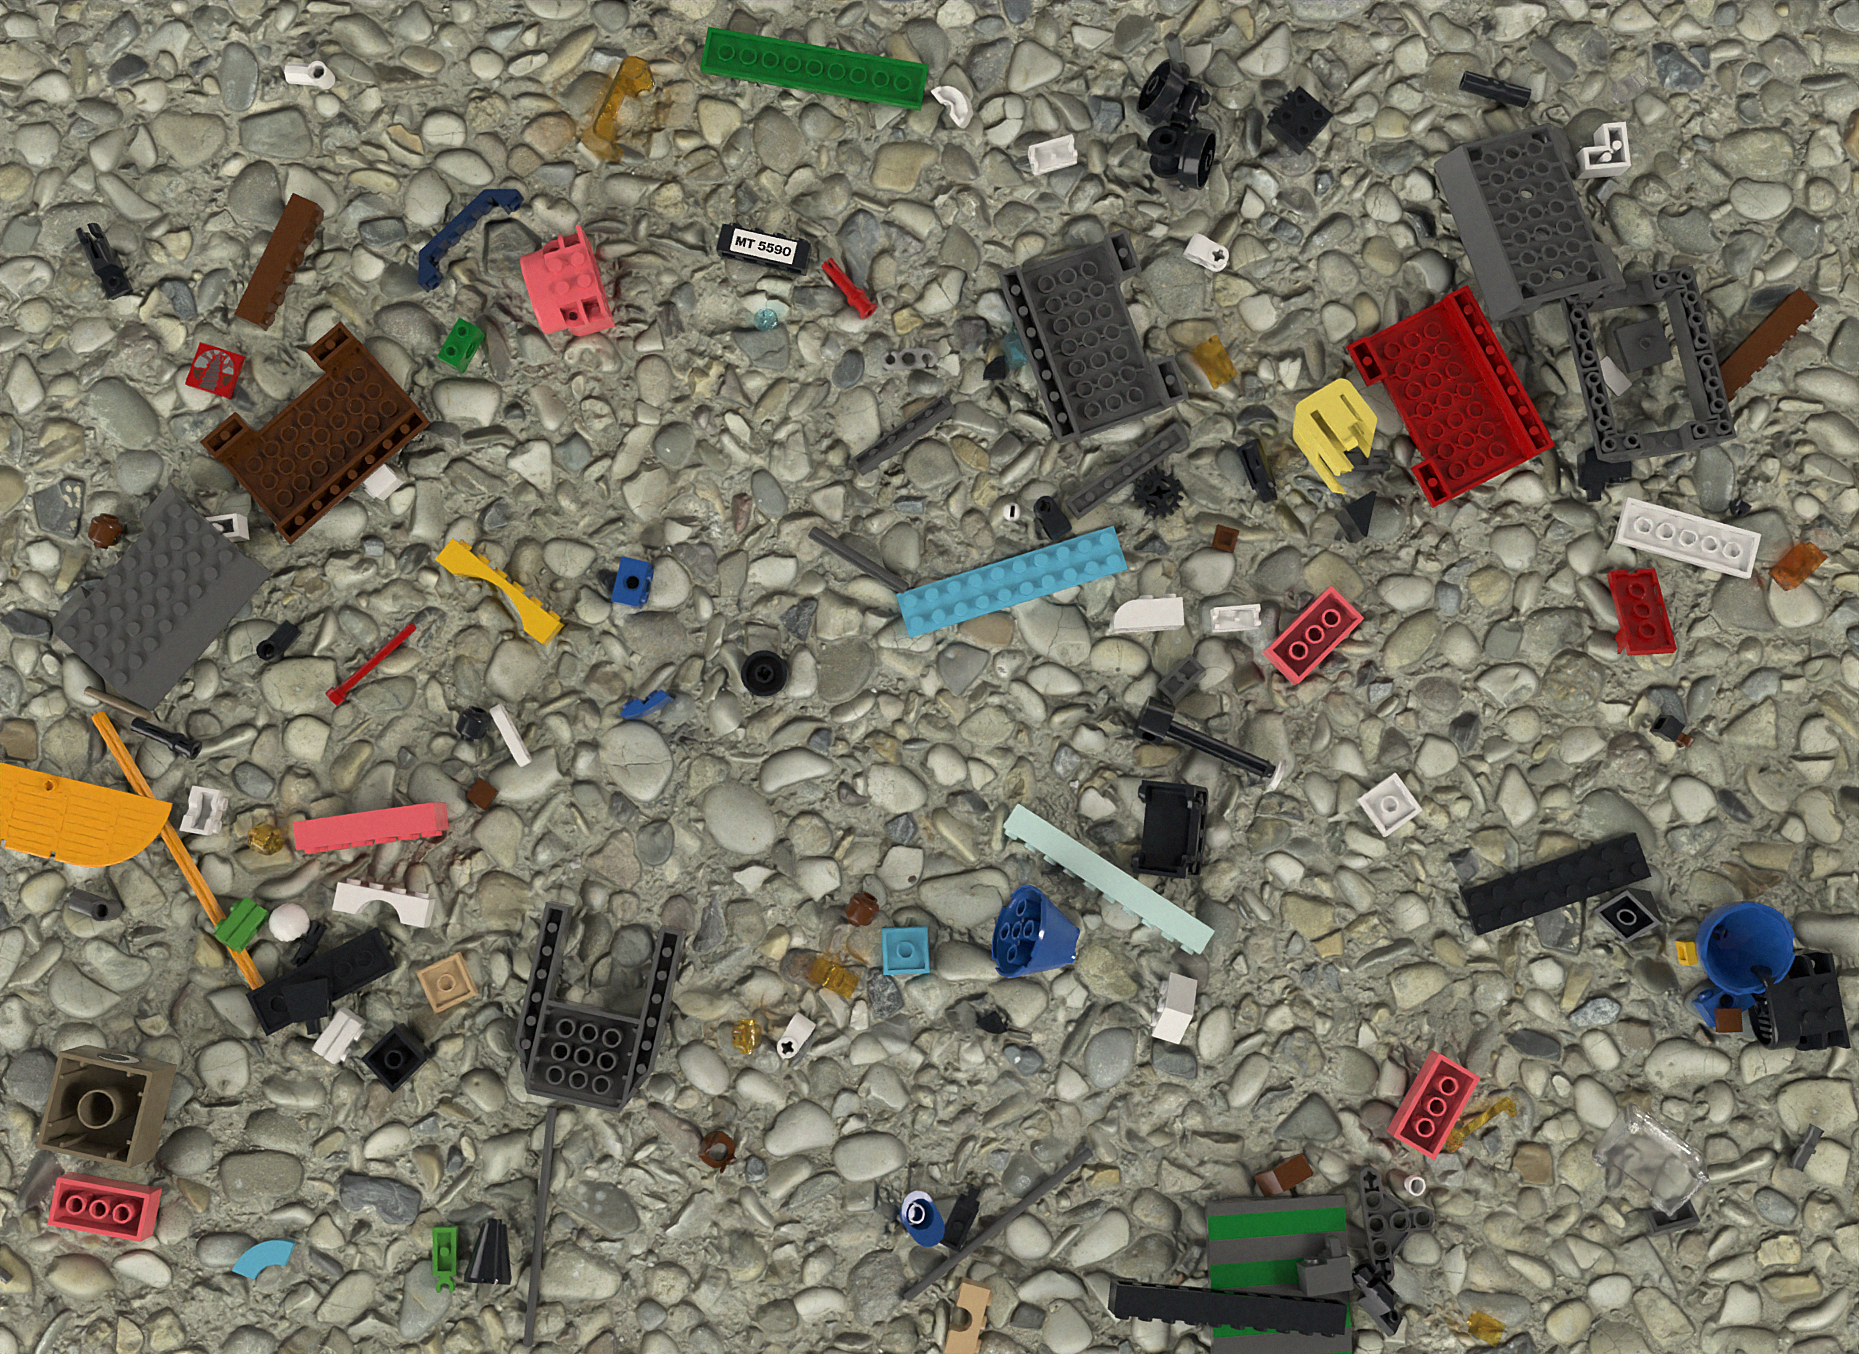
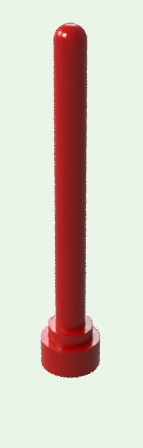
M408 624L343 684L337 685L335 688L331 687L325 692L326 696L336 706L344 702V697L347 696L346 693L416 630L415 624Z

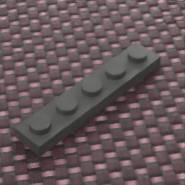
M942 395L850 461L858 472L864 476L872 472L875 467L885 460L893 457L902 448L910 445L919 436L930 431L936 424L947 419L956 410Z

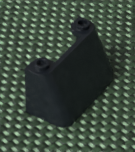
M1142 780V784L1138 788V797L1143 804H1146L1141 850H1137L1131 857L1132 873L1191 880L1199 879L1203 859L1209 799L1208 789L1190 784Z

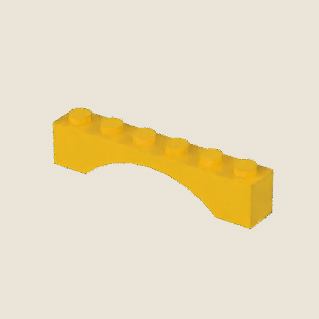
M452 538L435 560L458 577L481 578L500 587L517 607L524 631L542 645L548 646L564 626L559 621L561 617L551 609L548 612L541 607L544 603L532 595L529 598L523 592L526 589L516 581L511 584L506 580L508 575L498 567L495 570L488 565L490 561L479 553L477 556L470 551L472 546L462 539L458 542Z

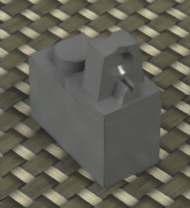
M1335 1235L1325 1236L1326 1250H1322V1253L1318 1254L1319 1258L1311 1256L1304 1258V1261L1297 1262L1299 1289L1308 1297L1353 1290L1350 1256L1345 1254L1344 1248L1340 1247L1339 1238Z

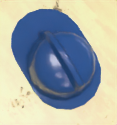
M913 1191L904 1198L900 1209V1219L903 1225L907 1227L912 1238L923 1247L937 1245L945 1233V1224L930 1196L923 1191Z

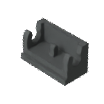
M1188 654L1156 686L1159 693L1164 695L1171 705L1175 706L1206 676V669L1192 655Z

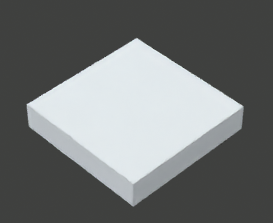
M1392 773L1357 798V801L1383 837L1388 836L1423 811L1396 773Z

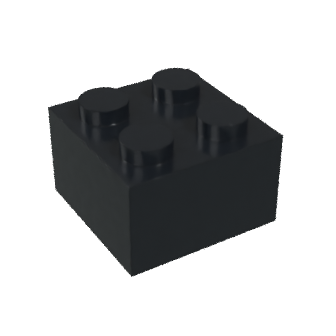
M404 1023L395 1025L361 1060L394 1093L403 1088L435 1056Z

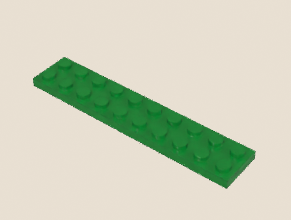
M708 27L700 71L703 74L921 111L929 70L928 64Z

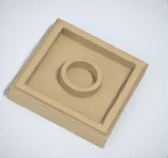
M457 952L416 971L434 1014L479 994L461 952Z

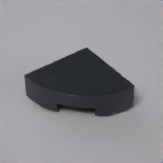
M1004 355L994 358L986 366L983 373V381L1006 379Z
M996 1010L976 1021L977 1025L988 1033L1002 1034L1007 1032Z

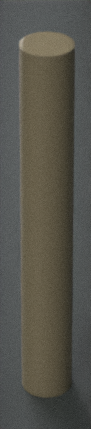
M87 686L84 690L85 695L146 721H149L152 713L93 687Z

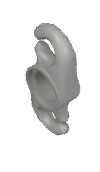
M905 348L902 351L891 352V355L895 358L893 364L886 362L889 352L885 351L880 357V363L882 367L888 370H913L916 367H926V363L922 360L924 354L931 356L928 366L933 367L937 362V355L935 351L929 348ZM907 353L915 356V362L911 365H906L902 361V357Z

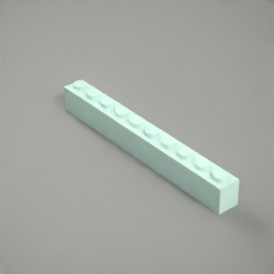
M1017 803L1002 827L1006 829L1004 834L1015 841L1019 837L1026 842L1024 847L1034 853L1039 850L1045 854L1044 860L1054 866L1056 863H1059L1065 867L1063 869L1064 873L1072 878H1075L1076 875L1084 880L1082 883L1084 886L1092 891L1096 888L1103 892L1102 897L1112 904L1115 901L1123 905L1121 910L1132 917L1136 913L1143 918L1141 923L1152 930L1155 926L1162 930L1160 935L1171 942L1174 939L1181 942L1180 948L1192 955L1194 952L1201 954L1215 932Z

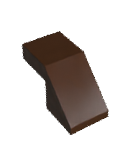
M1299 1153L1284 1158L1276 1167L1257 1172L1254 1178L1266 1198L1287 1191L1311 1177L1314 1173L1304 1154Z

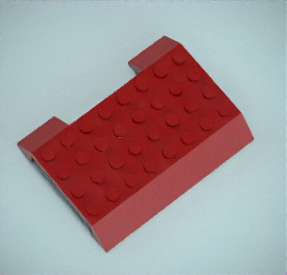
M1468 285L1448 294L1443 300L1370 337L1365 336L1346 346L1366 386L1369 387L1382 382L1424 460L1411 467V470L1432 508L1481 485L1555 446Z

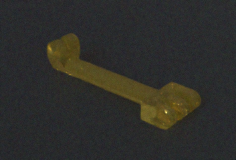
M1505 1097L1461 1129L1457 1130L1453 1127L1445 1141L1446 1150L1449 1153L1458 1150L1463 1146L1462 1140L1502 1111H1505L1509 1117H1516V1104L1508 1097Z

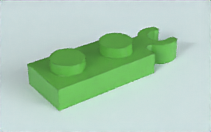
M458 1225L434 1226L432 1228L433 1276H440V1280L436 1284V1292L440 1293L443 1290V1283L449 1285V1293H452L456 1288V1282L452 1276H456L459 1273Z

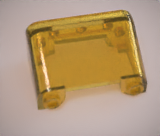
M633 55L628 56L609 71L581 132L580 137L585 148L620 162L624 152L617 145L618 137L615 135L616 126L614 120L626 94L637 99L638 93L647 90L650 93L652 92L656 82L647 60Z

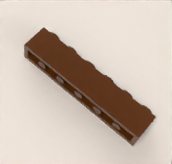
M292 193L234 313L240 320L264 331H267L274 323L275 313L285 300V292L294 281L296 269L303 263L304 253L314 240V232L317 226L323 221L324 210L317 203Z
M1800 287L1789 293L1719 364L1728 403L1737 396L1735 391L1739 387L1744 388L1753 380L1751 375L1755 371L1758 373L1767 366L1768 362L1766 360L1771 355L1774 357L1784 348L1782 344L1786 340L1790 341L1800 332L1797 328L1801 324L1806 325L1815 317L1813 312L1819 305Z

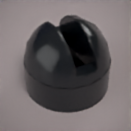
M1735 498L1731 503L1730 512L1732 515L1736 514L1737 518H1742L1749 513L1752 506Z

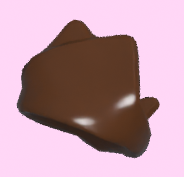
M713 1131L703 1138L698 1156L708 1166L721 1168L720 1173L722 1174L726 1166L737 1159L734 1156L736 1146L732 1138L725 1132ZM717 1143H723L728 1148V1153L722 1160H714L709 1155L710 1148Z

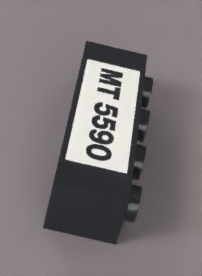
M722 223L716 251L719 257L806 276L812 247L811 243H808L803 238H795L794 240L786 238L781 233H773L772 235L764 233L759 228H751L750 230L742 228L737 223H729V225Z

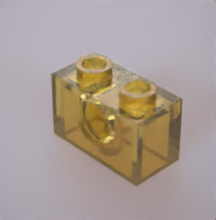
M819 955L808 978L850 999L861 976Z

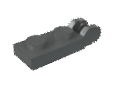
M1359 447L1343 452L1354 466L1351 471L1382 472L1390 470L1389 464L1373 463V457H1389V450L1371 448L1368 458Z

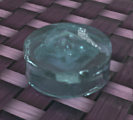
M763 308L756 312L754 323L760 331H772L778 324V317L772 309Z

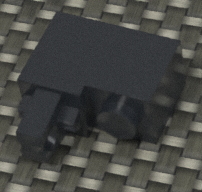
M1584 451L1578 454V487L1586 490L1587 503L1601 501V490H1605L1606 483H1609V485H1622L1625 480L1632 478L1631 461L1609 463L1598 460L1596 451Z

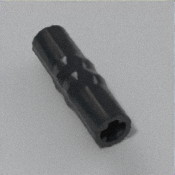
M1470 71L1464 72L1459 85V90L1521 108L1526 107L1531 96V89Z

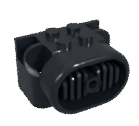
M1811 949L1793 950L1795 958L1790 970L1779 983L1775 984L1773 983L1777 977H1772V969L1764 965L1750 967V971L1759 978L1760 982L1763 983V987L1766 988V991L1760 994L1750 993L1756 1004L1748 1008L1754 1035L1765 1049L1792 1048L1799 1051H1821L1833 1046L1845 1049L1851 1048L1833 953Z

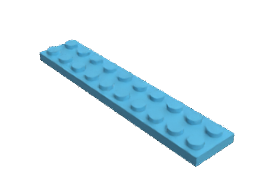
M1111 526L905 591L904 594H896L909 638H914L1125 571L1128 568L1115 528Z

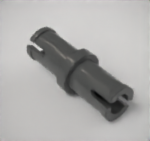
M1810 1123L1801 1142H1797L1798 1148L1788 1165L1803 1172L1811 1155H1815L1816 1150L1814 1149L1825 1131Z

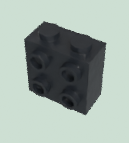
M1298 86L1294 92L1290 90L1282 99L1284 103L1280 108L1275 106L1267 116L1269 121L1266 128L1300 156L1328 125L1334 114L1302 87Z

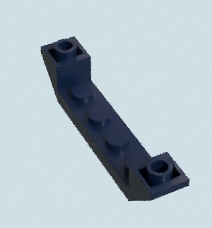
M484 189L419 251L418 284L427 293L430 290L436 289L444 277L432 264L441 260L445 255V251L451 246H455L467 230H472L483 215L489 214L494 204L497 203L508 215L516 212L524 201L521 193L517 189Z

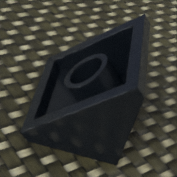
M1372 490L1334 515L1352 543H1358L1368 535L1377 491Z

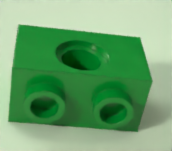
M459 317L437 358L445 365L464 374L485 334L479 327Z

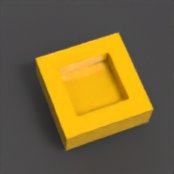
M1675 941L1679 964L1687 966L1698 965L1694 941Z

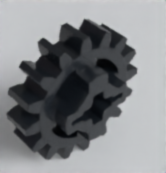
M1152 470L1151 476L1145 473L1143 475L1144 481H1137L1136 484L1140 488H1135L1133 493L1138 494L1134 498V502H1140L1137 510L1144 509L1145 517L1151 513L1152 520H1155L1157 515H1160L1163 520L1166 518V513L1170 516L1174 514L1172 508L1176 510L1180 508L1177 501H1182L1184 497L1178 493L1183 491V487L1177 488L1180 480L1173 481V473L1165 476V471L1161 470L1160 474L1157 475L1156 471ZM1161 481L1167 483L1170 487L1165 486ZM1151 482V490L1143 493L1145 486ZM1156 490H1158L1160 494H1164L1161 497V499H1159L1158 496H1154ZM1173 497L1172 503L1166 507V499ZM1147 503H1151L1155 508L1150 507Z

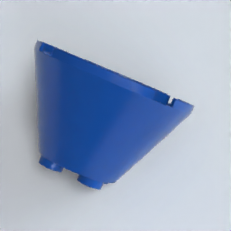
M1022 885L1010 895L1013 899L1009 905L1002 907L995 924L992 938V959L997 961L998 967L995 968L1001 976L1015 978L1062 968L1067 963L1072 964L1076 957L1075 948L1080 936V929L1075 927L1039 888L1032 885Z

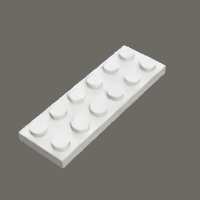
M1627 497L1624 499L1614 542L1749 579L1751 578L1761 534Z

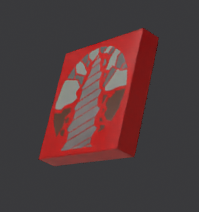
M200 342L185 385L231 400L246 357Z

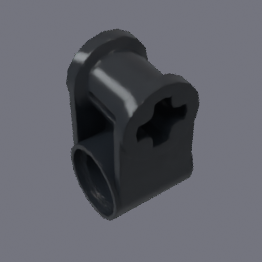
M1042 496L1033 506V512L1051 541H1055L1072 530L1068 518L1062 513L1052 497ZM1042 504H1043V505H1046V504L1049 505V508H1048L1047 511H1046V510H1043V511L1040 510V507L1042 506Z

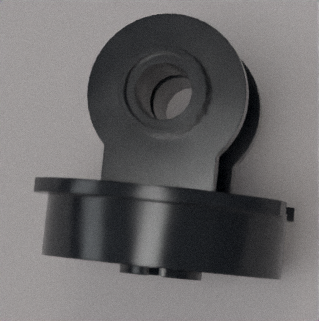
M1166 59L1148 77L1140 92L1136 106L1137 112L1145 117L1148 125L1156 126L1165 120L1169 126H1175L1183 132H1188L1194 122H1199L1195 117L1196 110L1199 106L1209 104L1211 95L1200 83L1187 81L1190 74L1188 64L1184 62L1177 64L1171 59Z
M1194 122L1188 134L1178 127L1169 125L1152 131L1147 140L1148 150L1152 154L1149 160L1152 173L1165 179L1179 177L1180 191L1186 192L1189 188L1202 190L1208 180L1216 150L1215 130L1203 128L1201 122Z

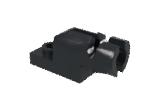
M97 223L87 224L90 233L97 238L95 241H93L90 233L83 232L81 227L76 229L79 241L83 245V250L94 273L101 278L108 297L115 300L133 292L116 250L110 247L100 225Z
M1365 1259L1353 1268L1355 1273H1352L1355 1284L1361 1290L1357 1302L1388 1337L1396 1334L1403 1319L1394 1309L1399 1295L1384 1279L1382 1273H1375L1377 1268L1369 1259Z

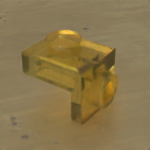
M1480 1310L1476 1314L1471 1313L1466 1323V1326L1469 1327L1468 1334L1474 1335L1494 1347L1498 1346L1507 1326Z

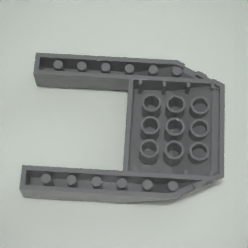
M548 901L544 908L514 1041L520 1058L521 1072L525 1079L526 1093L620 1113L654 1070L668 1020L687 930L668 925L660 927L641 1016L554 997L574 905Z

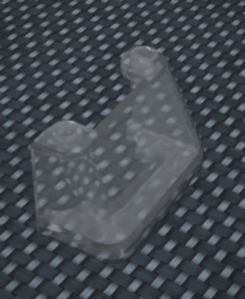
M1628 1102L1621 1109L1592 1150V1159L1598 1167L1611 1169L1615 1166L1646 1189L1651 1198V1205L1668 1216L1676 1212L1710 1181L1706 1162L1701 1153L1632 1102Z

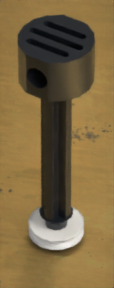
M1148 696L1136 719L1132 736L1157 747L1165 736L1256 774L1260 778L1267 777L1265 788L1270 786L1272 791L1276 789L1284 774L1287 764L1286 759L1281 761L1280 757H1278L1272 765L1269 759H1262L1172 720L1176 709L1175 706Z

